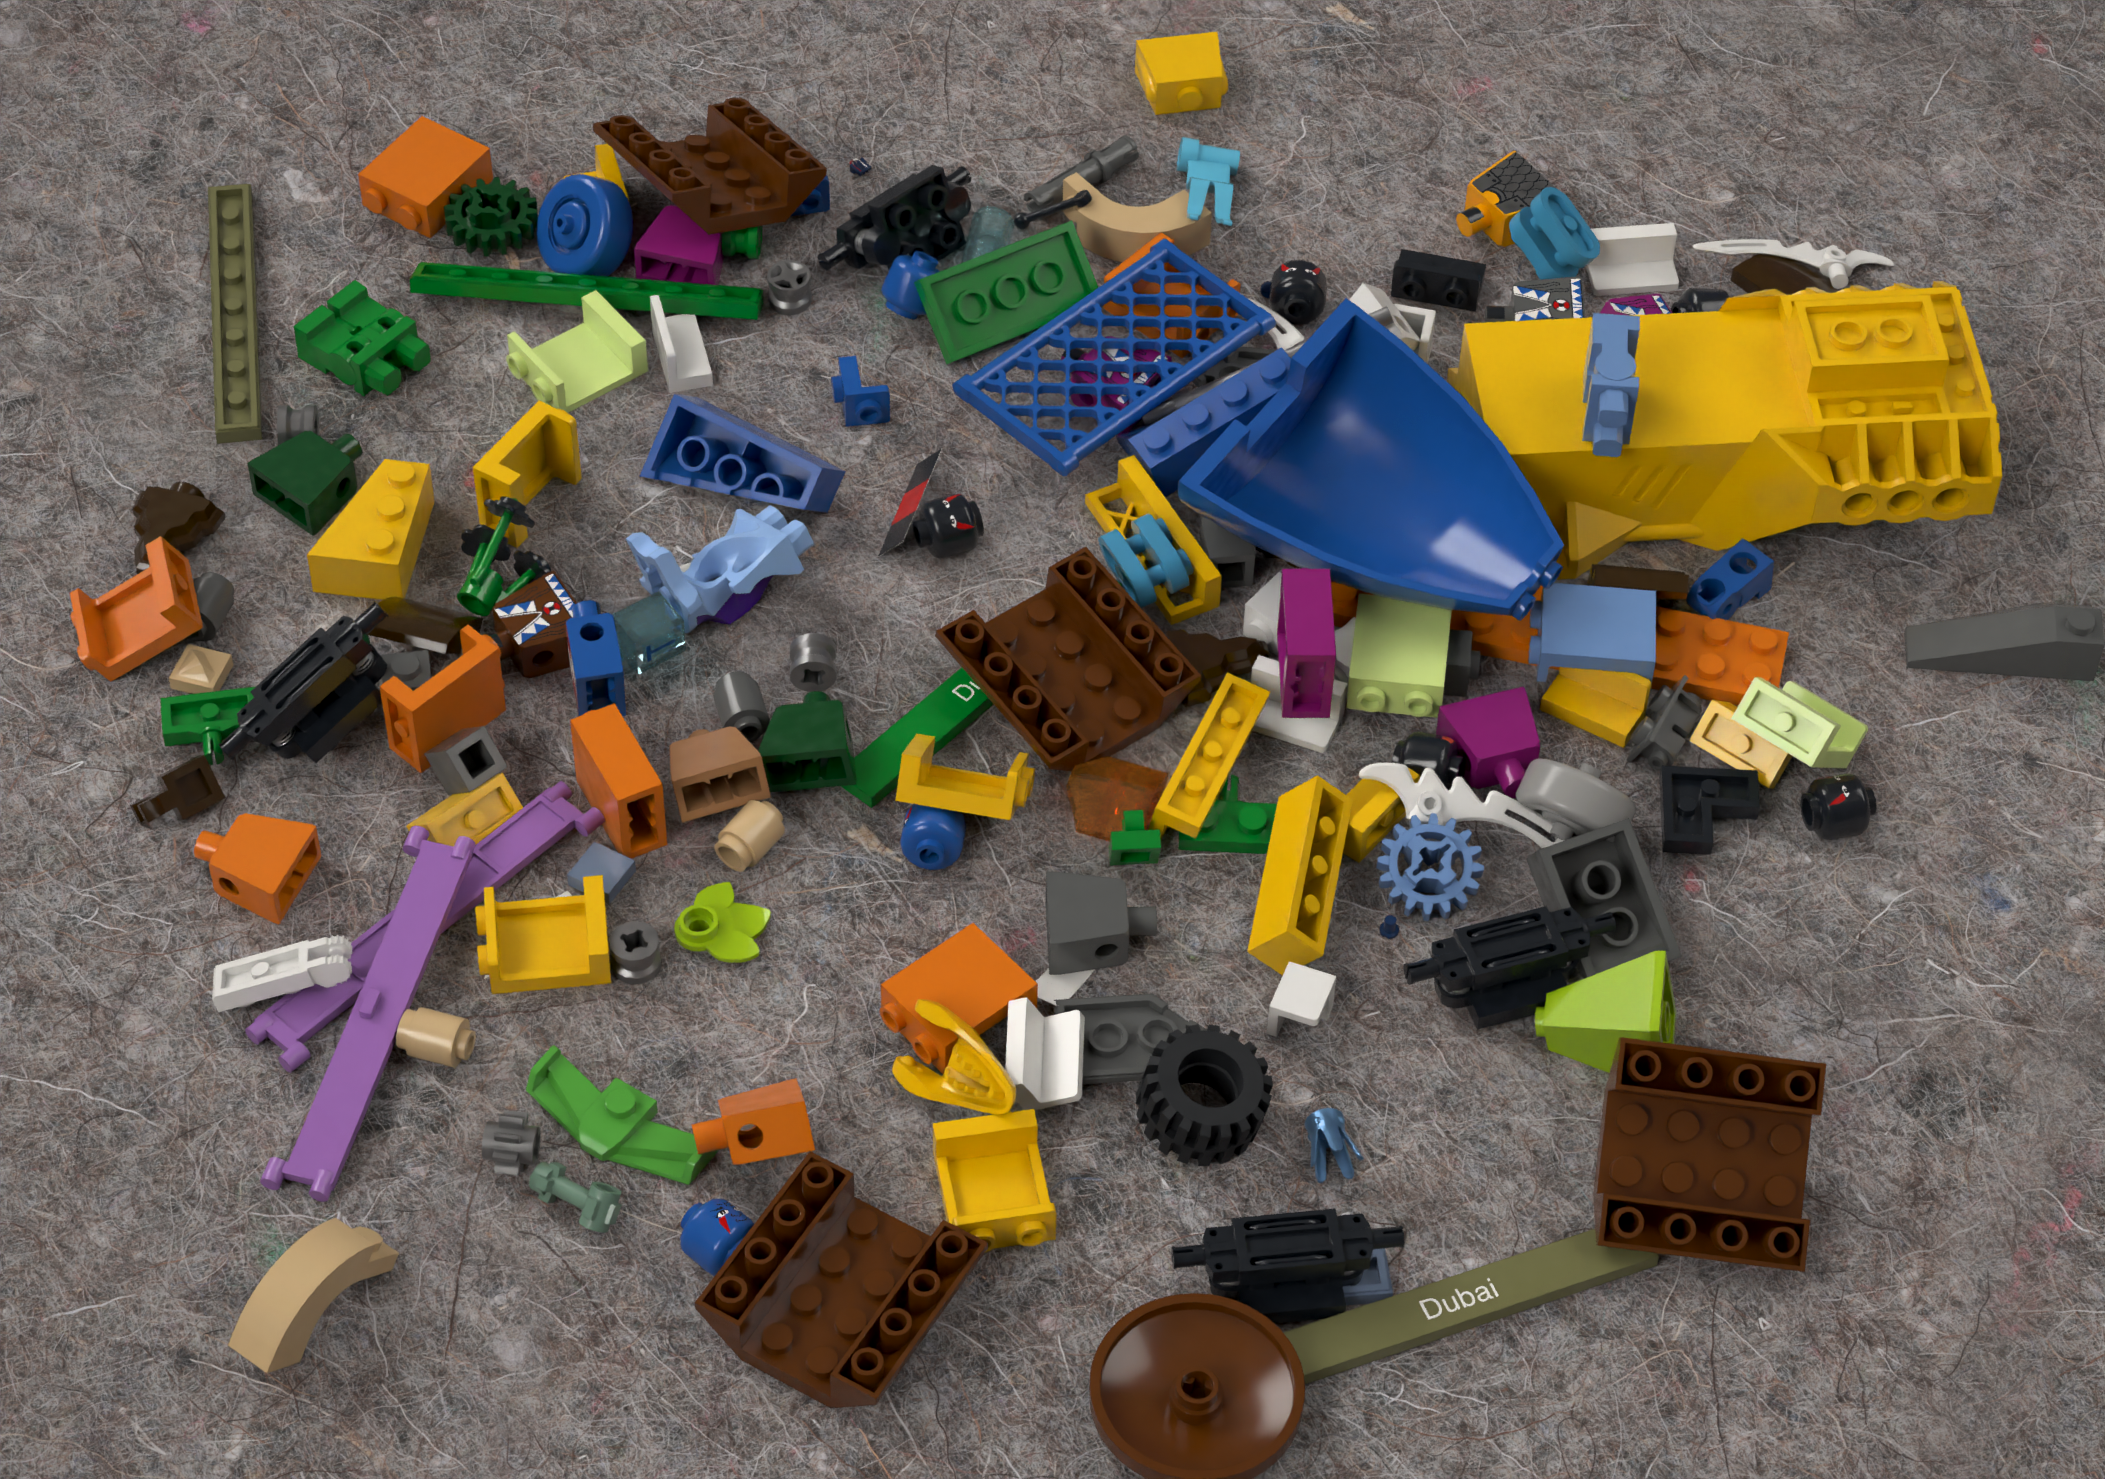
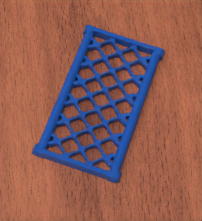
M1162 239L1150 248V252L971 376L966 374L952 384L955 394L963 401L972 405L1049 464L1060 475L1067 476L1079 467V462L1252 338L1257 335L1263 336L1276 326V321L1266 310L1240 294L1179 250L1170 241ZM1164 263H1169L1181 273L1167 272L1164 269ZM1143 279L1147 282L1158 283L1160 285V292L1158 294H1137L1133 291V285ZM1167 283H1187L1191 286V293L1188 295H1170L1164 291V285ZM1198 284L1212 295L1197 294L1195 286ZM1109 301L1125 304L1129 307V314L1126 316H1106L1102 313L1101 307ZM1138 304L1157 305L1160 307V315L1155 317L1136 316L1133 313V307ZM1167 305H1187L1191 308L1192 314L1189 317H1169L1165 315L1164 308ZM1201 305L1219 306L1223 309V315L1219 318L1199 317L1196 315V307ZM1230 307L1247 321L1229 317L1227 315V308ZM1080 322L1083 325L1096 327L1098 335L1094 338H1075L1071 336L1070 328ZM1105 326H1124L1129 329V336L1123 339L1105 338L1102 336V328ZM1136 327H1157L1160 329V337L1158 339H1137L1133 336V329ZM1169 327L1189 328L1192 331V337L1187 340L1167 339L1164 335V330ZM1198 328H1219L1223 331L1224 337L1214 344L1208 340L1198 339L1196 337V330ZM1048 344L1055 348H1063L1066 351V357L1063 360H1042L1038 356V351ZM1074 348H1092L1097 351L1098 357L1093 361L1073 360L1070 358V351ZM1104 349H1125L1129 352V359L1126 361H1105L1101 357V352ZM1137 349H1154L1160 352L1161 359L1157 362H1139L1134 360L1133 352ZM1167 350H1188L1192 353L1193 359L1183 366L1176 362L1166 361L1165 352ZM1017 367L1022 370L1032 371L1034 379L1031 382H1009L1006 379V373ZM1042 370L1063 371L1066 374V380L1062 383H1042L1038 380V373ZM1073 371H1093L1097 374V381L1092 384L1072 383L1069 375ZM1106 371L1126 372L1129 375V382L1126 384H1105L1101 380V374ZM1136 372H1156L1161 376V382L1153 388L1147 385L1136 384L1133 381V374ZM985 389L989 392L1001 394V403H996L981 390ZM1009 393H1030L1034 397L1033 403L1028 406L1008 405L1005 399ZM1042 393H1059L1065 396V404L1062 406H1041L1037 402V397ZM1072 394H1093L1097 397V404L1093 407H1076L1069 403V397ZM1106 394L1126 395L1129 398L1130 404L1119 411L1113 407L1103 406L1101 404V397ZM1015 416L1031 417L1033 419V426L1029 428ZM1042 416L1062 417L1065 420V427L1059 430L1040 429L1037 427V419ZM1072 417H1092L1097 420L1098 427L1087 434L1081 430L1071 429L1069 427V420ZM1046 440L1063 441L1065 450L1059 451Z

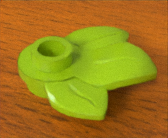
M730 882L714 884L701 890L696 895L694 905L685 908L681 912L674 925L675 938L685 949L698 952L707 951L719 961L728 963L750 961L760 954L759 947L754 939L760 936L766 929L771 918V911L760 906L735 903L733 887Z

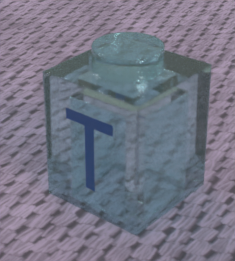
M659 591L613 614L622 662L626 660L638 675L686 651L684 620Z

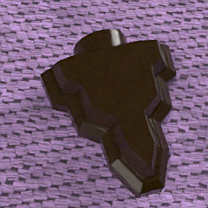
M179 481L174 483L170 489L147 486L145 491L139 493L132 509L134 516L137 518L134 531L139 538L134 549L137 574L150 567L145 545L161 536L180 553L194 548L202 537L209 536L217 531L225 520V513L220 508H217L212 501L206 499L202 491L193 484Z
M1181 629L1163 632L1201 675L1200 682L1182 701L1185 707L1210 701L1211 694L1218 691L1227 672L1235 676L1250 673L1258 655L1267 658L1270 656L1265 641L1240 636L1220 640L1209 633L1189 634Z

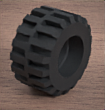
M1199 1024L1189 1025L1185 1034L1177 1029L1169 1033L1166 1042L1161 1040L1154 1048L1136 1094L1135 1104L1139 1105L1136 1114L1139 1123L1147 1124L1144 1131L1149 1141L1158 1139L1161 1142L1158 1150L1165 1155L1173 1151L1179 1154L1177 1159L1179 1162L1188 1164L1189 1159L1193 1158L1198 1160V1166H1210L1213 1158H1216L1219 1164L1230 1161L1233 1153L1240 1156L1246 1151L1249 1143L1253 1142L1272 1098L1270 1092L1273 1083L1272 1076L1265 1075L1269 1067L1265 1058L1255 1057L1257 1048L1250 1041L1245 1045L1238 1041L1240 1034L1230 1030L1229 1035L1220 1033V1026L1209 1024L1207 1031H1201ZM1187 1083L1207 1085L1221 1094L1227 1105L1223 1107L1200 1105L1191 1100L1184 1093L1180 1085Z

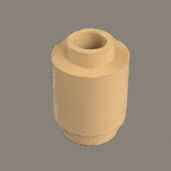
M748 801L718 834L719 841L715 844V852L718 857L735 871L742 872L747 867H754L785 833L781 812L767 801Z
M420 1007L417 1011L407 1009L402 1015L396 1034V1046L406 1050L407 1055L410 1057L455 1068L462 1059L468 1060L474 1049L476 1034L475 1031L470 1030V1022L467 1018Z

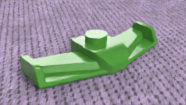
M555 1045L550 1047L530 1071L526 1091L580 1143L582 1150L601 1161H612L690 1185L719 1151L716 1150L698 1155L694 1134L652 1122L651 1120L658 1113L657 1101L618 1078H615L601 1093L561 1054V1050Z

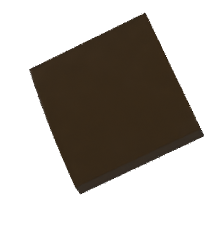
M1757 254L1732 269L1730 280L1747 293L1776 289L1786 295H1792L1798 291L1806 290L1807 287H1816L1828 293L1842 290L1834 288L1830 278L1824 276L1814 266L1789 258L1767 254Z
M1592 564L1587 585L1656 591V599L1684 601L1688 594L1689 575H1685V572Z
M389 597L378 603L389 616L367 635L444 654H460L462 649L460 630L469 625L480 633L483 618L401 597Z

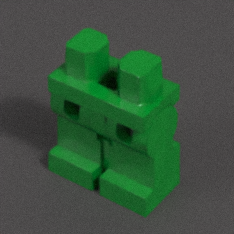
M356 280L327 300L328 308L323 305L319 306L293 326L298 358L325 374L330 371L333 372L343 383L354 385V390L362 396H365L373 389L387 396L399 388L402 381L401 367L406 365L414 371H420L431 361L429 345L418 337L416 321L408 316L404 317L393 308L387 309L368 296L367 288Z

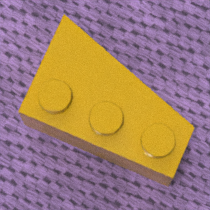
M384 459L308 552L307 560L313 592L380 600L389 597L405 598L435 502L430 464Z

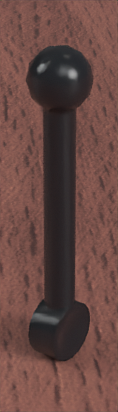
M1082 190L1073 198L1032 213L1019 212L1014 217V225L1019 229H1025L1032 221L1076 205L1083 207L1091 202L1092 196L1088 190Z

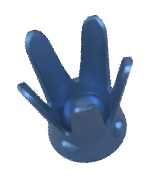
M1320 1108L1311 1113L1306 1118L1304 1124L1308 1132V1139L1311 1141V1167L1315 1166L1316 1179L1319 1183H1323L1326 1179V1148L1331 1149L1343 1176L1347 1179H1352L1354 1177V1168L1345 1140L1359 1160L1364 1158L1345 1130L1343 1113L1334 1108Z

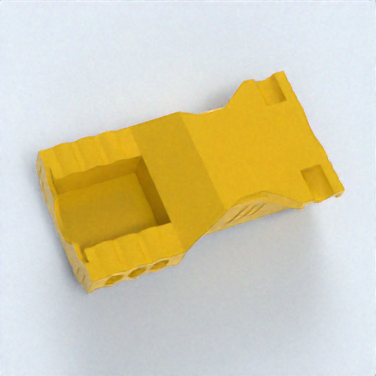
M1934 281L1932 288H1916L1905 283H1894V286H1888L1876 291L1860 285H1850V288H1845L1835 293H1828L1816 287H1807L1806 290L1798 291L1792 295H1786L1776 289H1766L1729 297L1719 311L1629 315L1640 316V331L1635 354V377H1639V390L1629 444L1622 445L1621 456L1618 457L1596 456L1593 454V442L1582 441V430L1587 403H1583V372L1592 317L1465 323L1459 368H1448L1447 382L1467 400L1503 443L1535 491L1560 536L1564 547L1556 562L1561 564L1563 569L1556 580L1578 578L1588 571L1592 564H1598L1627 542L1678 539L1720 551L1735 546L1742 538L1751 542L1811 523L1839 522L1844 525L1857 526L1874 520L1906 523L1918 518L1929 517L1934 520L1949 521L1965 515L1992 514L2002 479L2001 452L1998 449L2000 443L1999 423H1997L1998 412L1995 403L1992 404L1993 396L1965 306L1961 304L1962 296L1960 290H1957V286L1944 281Z

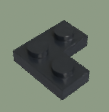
M1661 766L1659 784L1662 852L1711 855L1713 848L1712 817L1757 820L1760 809L1758 770Z

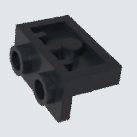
M1401 249L1399 259L1395 261L1393 268L1391 297L1476 312L1485 278L1486 264Z

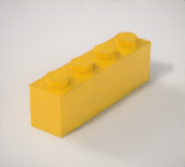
M1318 775L1278 798L1247 949L1249 954L1282 976L1289 961L1304 966L1322 957L1324 954L1353 799Z

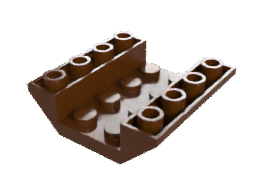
M729 98L724 103L708 105L706 136L689 135L685 140L659 141L630 116L617 115L611 117L609 121L593 123V131L708 235L786 222L827 174V168L777 127L768 117L752 106L749 101L742 98Z
M1087 547L1050 566L1046 587L1041 592L986 623L975 610H972L938 629L935 634L940 643L1049 769L1084 773L1155 731L1201 679L1200 673Z
M1620 1037L1604 1091L1593 1191L1596 1245L1805 1272L1810 1220L1801 1219L1811 1122L1812 1117L1821 1116L1826 1064Z
M809 1151L695 1301V1309L743 1362L829 1408L877 1405L987 1251L988 1242L945 1220H942L932 1236H929L854 1197V1173Z

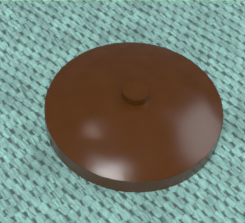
M1189 1293L1166 1296L1145 1303L1122 1317L1108 1331L1093 1358L1089 1382V1403L1095 1427L1105 1445L1119 1461L1146 1479H1252L1266 1471L1283 1456L1293 1442L1302 1419L1305 1381L1301 1362L1294 1347L1282 1330L1270 1319L1252 1307L1233 1299L1211 1294Z

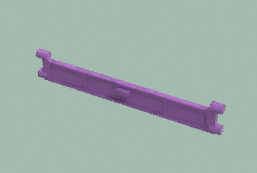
M562 781L542 792L476 844L471 862L441 933L484 900V887H494V891L497 890L573 828H576L581 835L587 837L605 822V817L596 807H592L585 814L579 811L567 801L572 796V792ZM395 909L351 943L352 954L351 959L349 958L348 961H351L352 974H350L347 982L337 983L336 986L329 988L314 983V986L304 988L297 993L286 994L255 1018L254 1023L245 1029L247 1036L253 1043L258 1045L268 1037L284 1051L278 1057V1060L287 1072L291 1073L311 1057L310 1052L303 1043L356 1002Z
M416 825L411 827L403 845V851L410 856L417 857L291 1156L288 1162L277 1157L269 1159L260 1180L264 1187L278 1190L283 1179L312 1185L309 1195L321 1202L328 1201L331 1192L334 1191L396 1042V1034L401 1017L412 1004L471 862L472 853L476 846V843L471 838L459 836L455 845L449 846L427 841L429 837L428 830Z

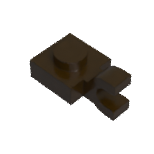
M198 755L158 776L157 779L163 790L133 803L130 807L138 823L143 821L149 823L172 809L178 820H184L226 797L205 756Z

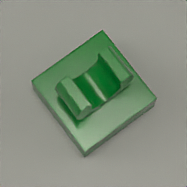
M1143 810L1123 811L1122 831H1112L1108 847L1110 866L1157 864L1161 851L1160 829L1144 830Z

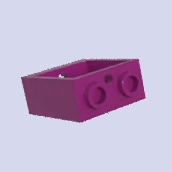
M1282 569L1277 622L1282 718H1330L1336 663L1330 569Z

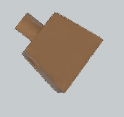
M729 726L711 732L699 729L691 733L687 739L673 742L669 746L671 781L682 823L745 805L750 800L760 801L771 797L761 754L736 727Z

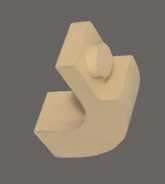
M1077 172L1063 179L1062 201L1073 198L1082 190H1088L1092 196L1091 202L1083 207L1076 205L1062 211L1070 221L1072 220L1077 223V234L1082 246L1097 255L1124 262L1161 232L1173 239L1174 245L1188 256L1210 244L1212 212L1203 206L1202 214L1198 221L1188 219L1189 193L1186 190H1182L1154 205L1134 207L1122 205L1108 199Z
M337 1218L316 1226L289 1247L262 1278L247 1301L228 1346L266 1373L300 1363L312 1331L330 1303L350 1285L392 1271L399 1252L385 1244L381 1235L369 1228L361 1226L350 1228Z

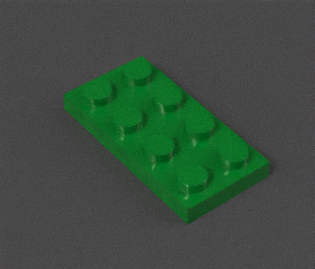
M1072 220L914 282L946 364L1040 328L1099 288Z

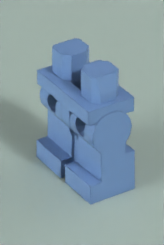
M1593 313L1583 372V403H1587L1582 430V441L1593 442V454L1596 456H1621L1622 445L1629 444L1639 390V377H1635V354L1640 331V316Z

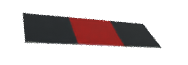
M942 449L916 465L878 557L904 542Z

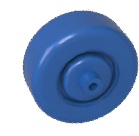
M575 174L565 177L552 187L540 208L536 232L538 248L546 265L556 273L609 276L621 265L632 240L633 214L627 196L617 184L603 178Z

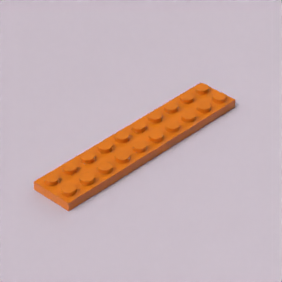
M1331 581L1334 626L1343 627L1353 617L1356 618L1359 593L1374 594ZM1542 586L1533 595L1537 601L1541 600ZM1656 606V662L1651 689L1659 690L1663 685L1671 688L1686 675L1688 680L1682 689L1686 693H1694L1701 699L1725 701L1738 706L1754 677H1761L1779 688L1789 632L1720 618L1711 619L1709 616ZM1452 610L1450 629L1472 631V650L1480 651V655L1529 664L1530 637L1538 636V629L1530 628V611L1521 621L1513 616L1457 610ZM1551 666L1549 668L1559 670L1560 667Z

